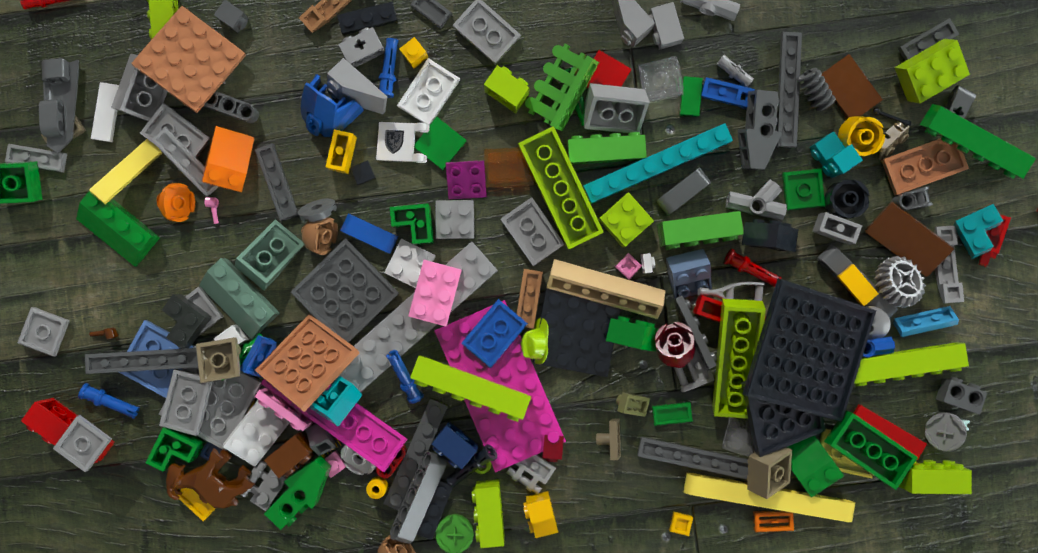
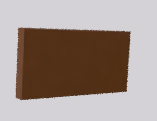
M892 201L865 229L866 233L899 257H905L906 260H911L912 265H917V270L921 271V274L925 277H928L954 250L953 246Z

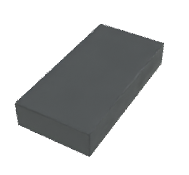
M413 0L410 4L413 9L440 29L452 16V12L436 0Z

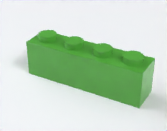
M640 132L628 133V136H621V133L609 134V137H602L601 134H596L584 139L583 136H572L567 141L568 157L572 165L640 161L647 158L645 135H640Z

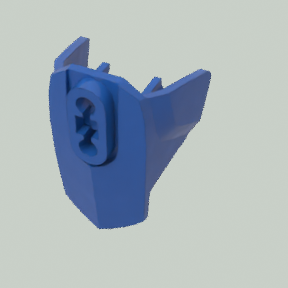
M316 74L310 84L306 82L301 98V115L310 133L315 136L321 133L323 137L333 136L334 129L343 131L364 109L355 100L347 103L345 97L338 103H335L324 92L327 88L326 84L318 91L321 76Z

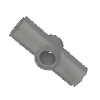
M730 0L680 1L683 4L698 8L705 15H717L731 21L735 20L740 9V4Z

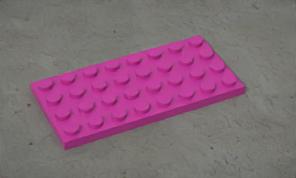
M490 306L434 331L449 366L531 396L523 420L519 419L518 422L507 418L508 414L501 412L498 415L488 411L489 407L482 405L481 408L470 404L471 400L464 398L483 445L489 444L497 452V459L491 461L494 471L498 472L543 452L544 435H548V440L552 443L557 442L559 436L564 435L531 359L523 356L520 334L491 368L461 344L492 307Z

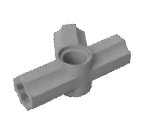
M771 179L753 197L730 191L725 207L783 221L787 210L786 204L773 201L782 190ZM754 201L758 202L760 205L758 211H755L752 208V203Z

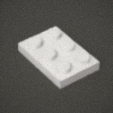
M257 400L223 443V447L255 467L290 422L285 418L277 417L273 409L263 407Z

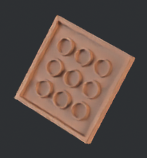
M181 6L131 64L187 107L198 113L246 54Z
M309 314L255 371L305 412L360 352Z

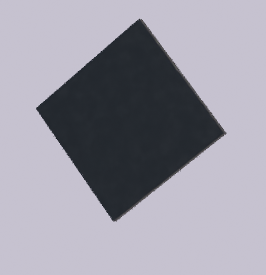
M778 278L742 394L842 422L877 310Z

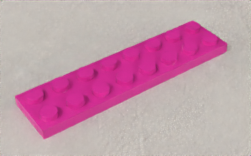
M265 379L261 383L383 472L387 470L407 441L406 437L358 403L355 404L340 425L336 426L310 407L303 412Z

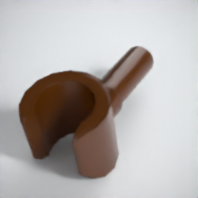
M114 327L89 333L90 337L105 335L107 340L118 337Z

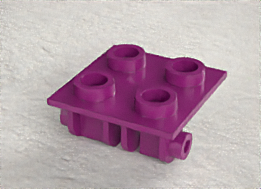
M484 160L446 162L449 199L487 197Z

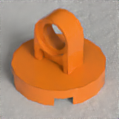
M169 184L157 196V206L163 217L169 221H185L188 219L190 212H193L195 209L194 193L190 192L185 184Z

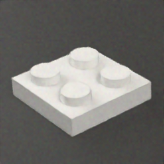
M401 239L384 273L416 288L423 260L433 262L436 255Z

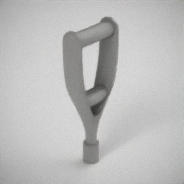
M738 282L715 290L698 288V295H713L720 299H733L734 287L750 284L756 285L754 300L762 301L763 285L765 286V284L759 282Z

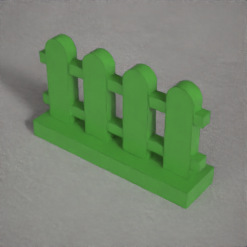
M564 44L563 47L560 45L553 47L552 53L557 57L555 63L548 62L543 66V71L548 74L545 82L537 80L534 84L535 90L539 92L536 99L528 97L525 101L526 107L530 109L528 113L532 115L535 112L546 118L544 122L561 131L565 128L599 64L598 61L588 55L586 56L582 52L580 55L569 50L570 46ZM562 61L573 66L570 73L559 68ZM553 78L564 83L561 90L550 85ZM544 95L555 101L552 107L541 102Z

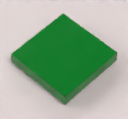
M436 117L429 126V132L422 134L415 143L414 148L421 154L426 155L430 161L444 171L446 162L452 161L467 140Z
M821 169L782 173L786 211L825 207Z

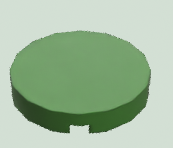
M448 515L437 526L436 541L440 548L447 553H462L469 548L473 541V526L463 515Z

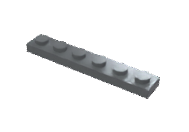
M801 32L781 33L778 86L779 105L777 108L778 122L776 131H782L776 147H797L800 82H797L796 79L800 76Z
M196 348L85 354L86 374L198 367Z
M430 398L384 501V505L399 511L424 453L429 450L448 405Z
M642 436L640 438L637 452L638 457L747 479L748 459Z

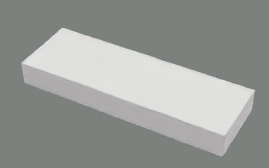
M100 82L91 135L93 140L113 142L118 110L111 108L119 85Z

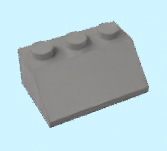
M130 54L111 108L149 121L162 103H164L167 91L133 67L131 63L138 55Z
M590 83L585 99L584 129L623 133L640 132L650 103L645 89Z

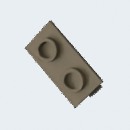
M898 122L885 132L889 139L885 138L883 146L878 151L880 153L879 160H882L885 156H890L899 143L903 144L908 139L909 125L904 129V125Z

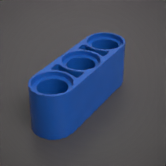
M349 213L340 230L389 254L398 239V236Z

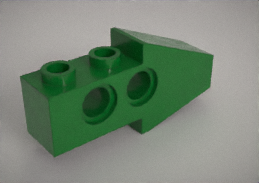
M319 456L294 472L284 481L289 488L264 515L280 530L285 525L290 527L297 519L295 515L298 512L302 514L308 507L312 509L319 502L331 465L322 456ZM299 491L304 492L305 497L301 496ZM287 504L291 505L293 510H290Z

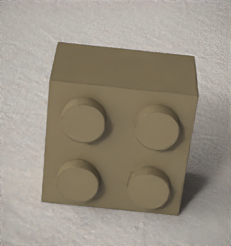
M785 447L762 457L755 453L751 454L748 458L747 490L768 499L790 484L792 450Z

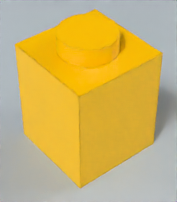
M415 37L400 48L402 55L413 69L428 58L427 52Z

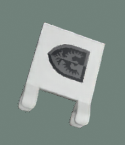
M379 122L376 160L426 163V155L414 154L415 132L428 133L429 125L425 123Z

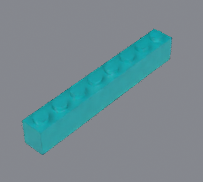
M726 123L592 181L584 185L583 189L590 204H594L731 143L733 139Z

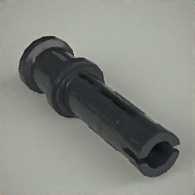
M486 444L482 451L472 456L463 469L459 468L449 475L447 483L451 487H455L477 469L485 468L488 462L497 459L496 450L491 445Z

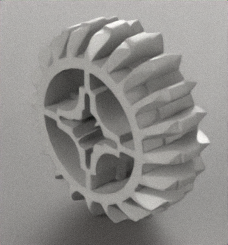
M899 256L888 258L880 263L875 271L876 276L874 279L877 281L875 286L879 287L878 293H882L883 300L887 299L888 304L906 308L915 305L922 299V295L925 293L924 287L926 286L922 281L925 278L921 277V271L917 270V265H912L911 260H906L905 257Z

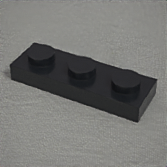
M393 1L337 15L342 35L359 32L367 27L370 29L398 22Z
M441 479L417 532L418 535L430 540L434 536L453 488Z

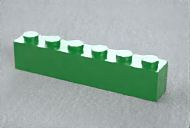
M932 104L920 123L922 127L926 128L924 132L934 137L936 135L941 136V141L946 144L952 145L954 143L958 145L957 150L966 154L969 151L973 154L972 158L980 162L984 160L989 162L987 166L997 171L999 169L1004 170L1003 174L1012 179L1015 176L1024 179L1036 160L1030 154L939 105Z

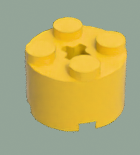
M854 116L849 117L841 125L838 138L845 147L852 144L860 156H868L881 149L885 141V134H883V125L877 119Z

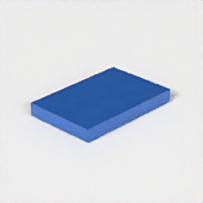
M498 299L461 344L491 368L528 323Z

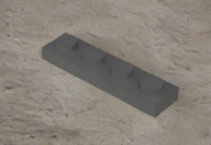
M683 296L675 299L674 304L684 324L692 330L695 338V347L708 372L717 366V358L713 351H709L707 347L709 342L705 334L701 335L698 329L700 323L696 317L692 316L690 312L692 307L687 299L684 300Z

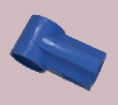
M892 337L868 339L866 351L862 357L894 353L895 342Z

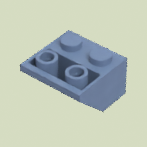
M704 249L666 258L667 272L674 299L680 296L686 298L697 295L698 288H709V290H712L711 264Z

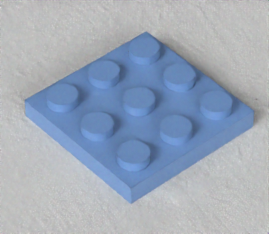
M144 320L127 352L181 348L166 338L170 332L148 320ZM174 369L119 373L166 398Z

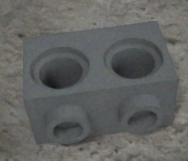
M955 377L942 379L935 400L972 413H981L987 396V392L980 390L981 386L969 383L967 386L962 384L963 380ZM952 387L955 388V393L953 395H951L950 393ZM972 393V394H973V399H972V401L970 402V401H969V395Z

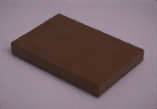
M850 54L821 75L824 76L825 82L828 83L832 95L836 98L835 103L846 119L863 115L883 100Z

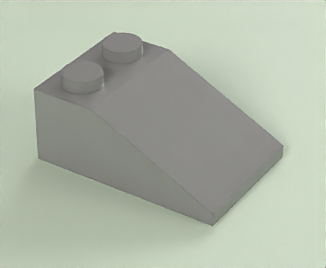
M611 0L618 28L622 35L621 39L627 46L630 45L633 48L651 32L655 22L635 0Z
M344 58L327 73V91L331 97L339 100L345 97L347 103L355 100L363 109L380 114L385 113L387 96Z

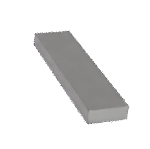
M166 126L150 139L206 197L218 188V186L201 182L205 166Z

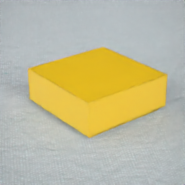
M673 512L669 531L689 536L693 516Z

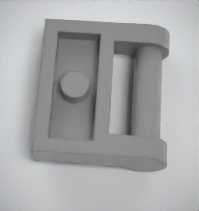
M697 349L693 359L687 364L693 382L688 383L683 368L674 367L681 384V392L689 391L715 380L711 370L707 372Z

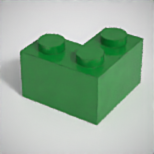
M429 203L390 207L391 226L394 228L411 226L412 244L434 243L431 205Z
M618 316V320L610 319L606 341L656 352L655 336L659 329L654 328L655 324L639 320L631 323L629 322L630 318Z
M164 427L154 444L146 464L163 472L174 463L176 457L191 462L197 459L205 441L191 434Z

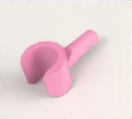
M206 197L205 207L211 208L213 222L217 224L219 223L217 216L219 200L214 197Z

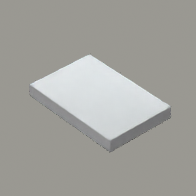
M427 58L397 107L420 122L430 126L459 83L460 78Z

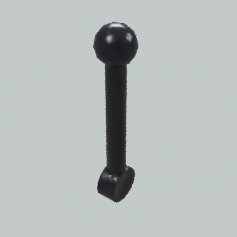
M879 108L873 110L874 115H882L901 122L905 126H911L912 122L882 112Z

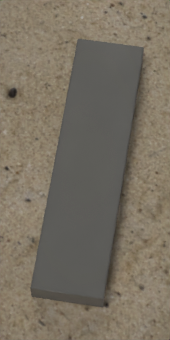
M271 143L255 149L280 221L299 216L275 144Z

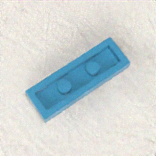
M948 306L894 318L893 324L900 336L905 337L958 325L959 319L952 308Z

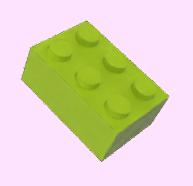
M943 39L894 67L907 101L919 104L970 75L958 40Z
M923 460V463L915 461L898 487L912 494H972V470L964 468L963 464H955V461L943 460L942 463H936L933 460Z
M499 479L477 481L472 491V502L476 503L474 507V522L478 523L475 531L476 542H480V548L504 546L505 533Z

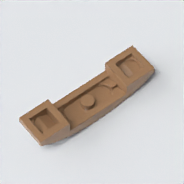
M321 0L315 7L312 5L299 19L313 33L333 19L352 0Z

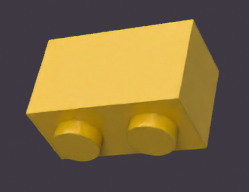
M334 129L326 168L349 174L357 139L353 133Z

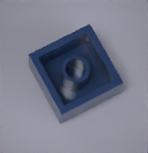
M450 421L432 442L433 450L441 456L444 454L449 458L448 462L453 467H460L461 469H463L478 449V444Z

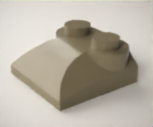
M233 337L196 344L200 383L241 376L239 359L241 347L238 344L237 338Z

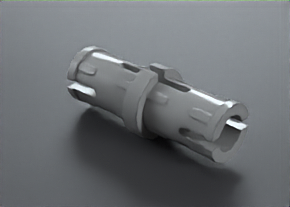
M725 54L716 64L725 70L731 79L734 78L744 87H748L754 79L741 69L742 66L736 65Z

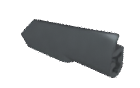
M63 58L43 60L41 62L44 101L39 103V126L42 135L47 138V147L56 153L61 152L73 140L79 60L68 62Z

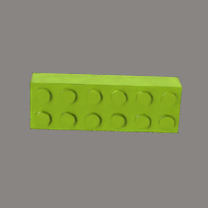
M554 126L517 143L566 247L571 249L604 233Z
M722 299L712 403L714 416L748 419L741 382L747 380L764 325L766 308L763 301Z
M418 356L410 377L415 380L414 384L422 387L433 386L432 390L441 394L446 392L452 393L451 397L460 401H464V398L471 400L470 404L479 408L482 405L489 407L488 411L498 415L501 412L508 414L507 418L517 422L519 419L523 420L531 399L530 395L424 356Z

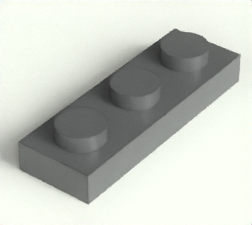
M949 18L899 47L898 50L906 61L943 39H953L959 35V32Z

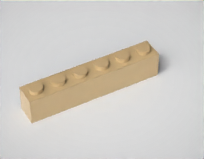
M555 259L546 287L658 319L662 311L665 290Z

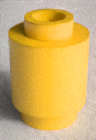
M380 476L372 478L366 487L369 497L373 499L383 497L388 489V482Z

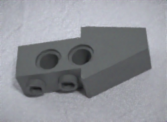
M764 90L748 91L745 129H738L742 168L765 169L782 134V131H775L778 122L776 117L779 105L778 92ZM762 108L765 110L764 115L762 114ZM761 126L763 128V134H761L760 132Z

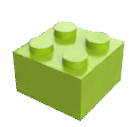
M497 65L484 83L485 93L516 114L529 96L528 83L520 77L517 79L512 76V72L504 66L501 68Z
M629 192L598 219L623 248L654 222Z

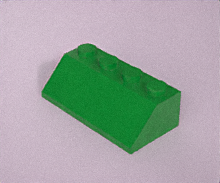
M89 191L79 203L76 219L134 267L138 266L160 239L157 234L114 199H111L107 204H103Z

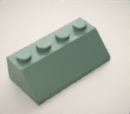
M220 258L206 272L199 284L252 340L257 336V333H260L280 314L229 259Z

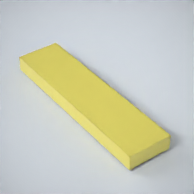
M146 139L90 188L89 191L103 204H107L162 154V151Z

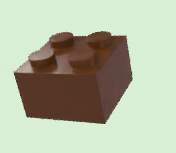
M301 431L264 461L278 478L283 475L287 478L300 467L299 462L303 465L315 453L310 448L306 432Z

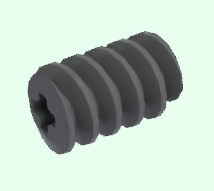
M815 67L802 73L796 80L797 82L804 81L800 87H807L804 91L805 95L811 94L807 98L808 101L814 100L811 103V107L818 106L816 110L822 111L830 107L836 98L832 95V91L829 89L828 83L825 82L824 76H821V70Z

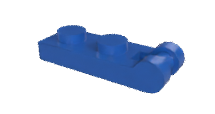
M706 77L701 98L747 109L748 91H754L755 89ZM741 94L746 95L745 100L740 99Z

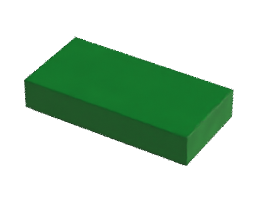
M683 77L679 115L699 117L703 78Z
M690 402L652 406L654 426L693 422Z

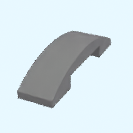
M956 226L935 227V234L953 247L958 245ZM954 247V250L935 269L937 285L943 303L964 302L963 285L958 281Z

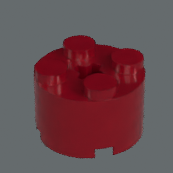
M673 322L670 325H663L656 333L655 345L657 356L665 365L683 368L693 359L696 351L695 338L692 330L687 325Z

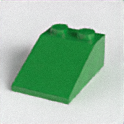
M815 435L787 446V448L792 450L791 470L811 498L844 477Z

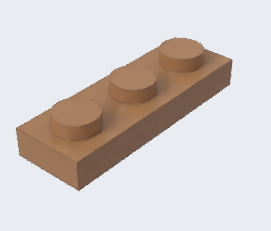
M524 269L517 315L528 323L527 328L534 329L543 272Z

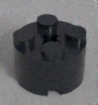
M843 180L835 183L825 193V208L829 214L843 219L858 217L869 207V191L862 182L857 180Z

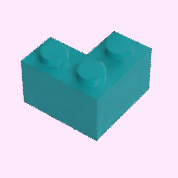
M834 131L809 147L813 158L817 161L819 160L823 166V172L831 178L844 174L862 161L853 145L845 147Z
M992 204L955 221L953 226H956V232L971 259L992 250L994 246L986 231L999 226L1003 219L995 205Z
M339 376L332 386L312 403L310 408L336 426H339L362 397V393L351 382Z

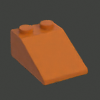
M216 126L201 182L242 192L254 137Z

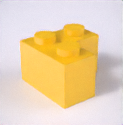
M549 492L526 496V502L523 504L526 519L530 518L528 522L530 533H534L535 538L558 533Z

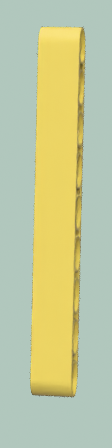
M689 472L686 474L683 492L689 495L844 522L853 521L855 502L818 494L811 498L806 492L783 488L770 498L765 499L747 490L748 482Z

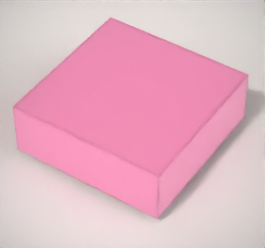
M629 253L615 266L628 280L642 267Z

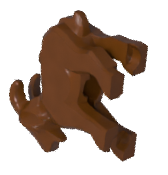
M213 448L209 460L204 465L194 468L186 474L184 472L186 465L179 466L172 463L168 468L166 489L169 497L174 500H179L180 497L178 495L183 494L179 489H193L203 503H209L214 508L223 509L237 506L238 500L236 496L244 494L255 483L249 480L248 476L251 474V471L244 465L239 469L238 477L228 481L218 471L231 458V454L225 449H222L219 454Z

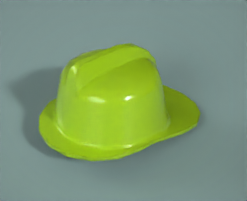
M541 318L535 321L534 329L531 328L530 331H527L521 341L523 356L525 358H532V360L535 359L536 364L544 363L548 355V324L543 318L541 325Z

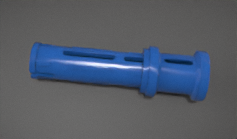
M394 38L386 39L383 72L379 75V90L387 98L394 97L392 93L393 83L396 82L394 68L398 40Z
M390 351L386 357L401 382L400 388L402 391H405L407 401L410 404L419 402L424 396L423 392L414 384L415 380L410 378L411 376L398 351Z
M85 383L78 394V399L91 401L95 406L103 405L133 419L138 415L136 411L139 412L140 407L107 395L105 390L93 388L89 383Z

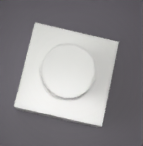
M651 253L641 254L642 273L653 272L652 269L655 268L654 257H651Z

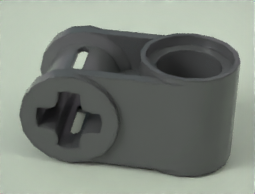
M957 85L951 91L945 108L965 118L976 98V94Z
M929 186L911 190L892 198V202L904 211L933 205L928 194ZM902 198L906 201L905 206L902 204Z

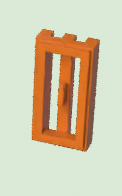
M753 511L755 532L794 531L792 512ZM789 516V518L759 519V517ZM765 523H789V526H762V527H759V524H765Z

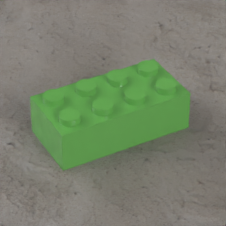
M740 211L664 221L657 224L660 247L665 246L666 250L680 248V244H684V247L700 245L699 241H703V245L719 242L721 238L722 242L737 240L739 235L744 234Z

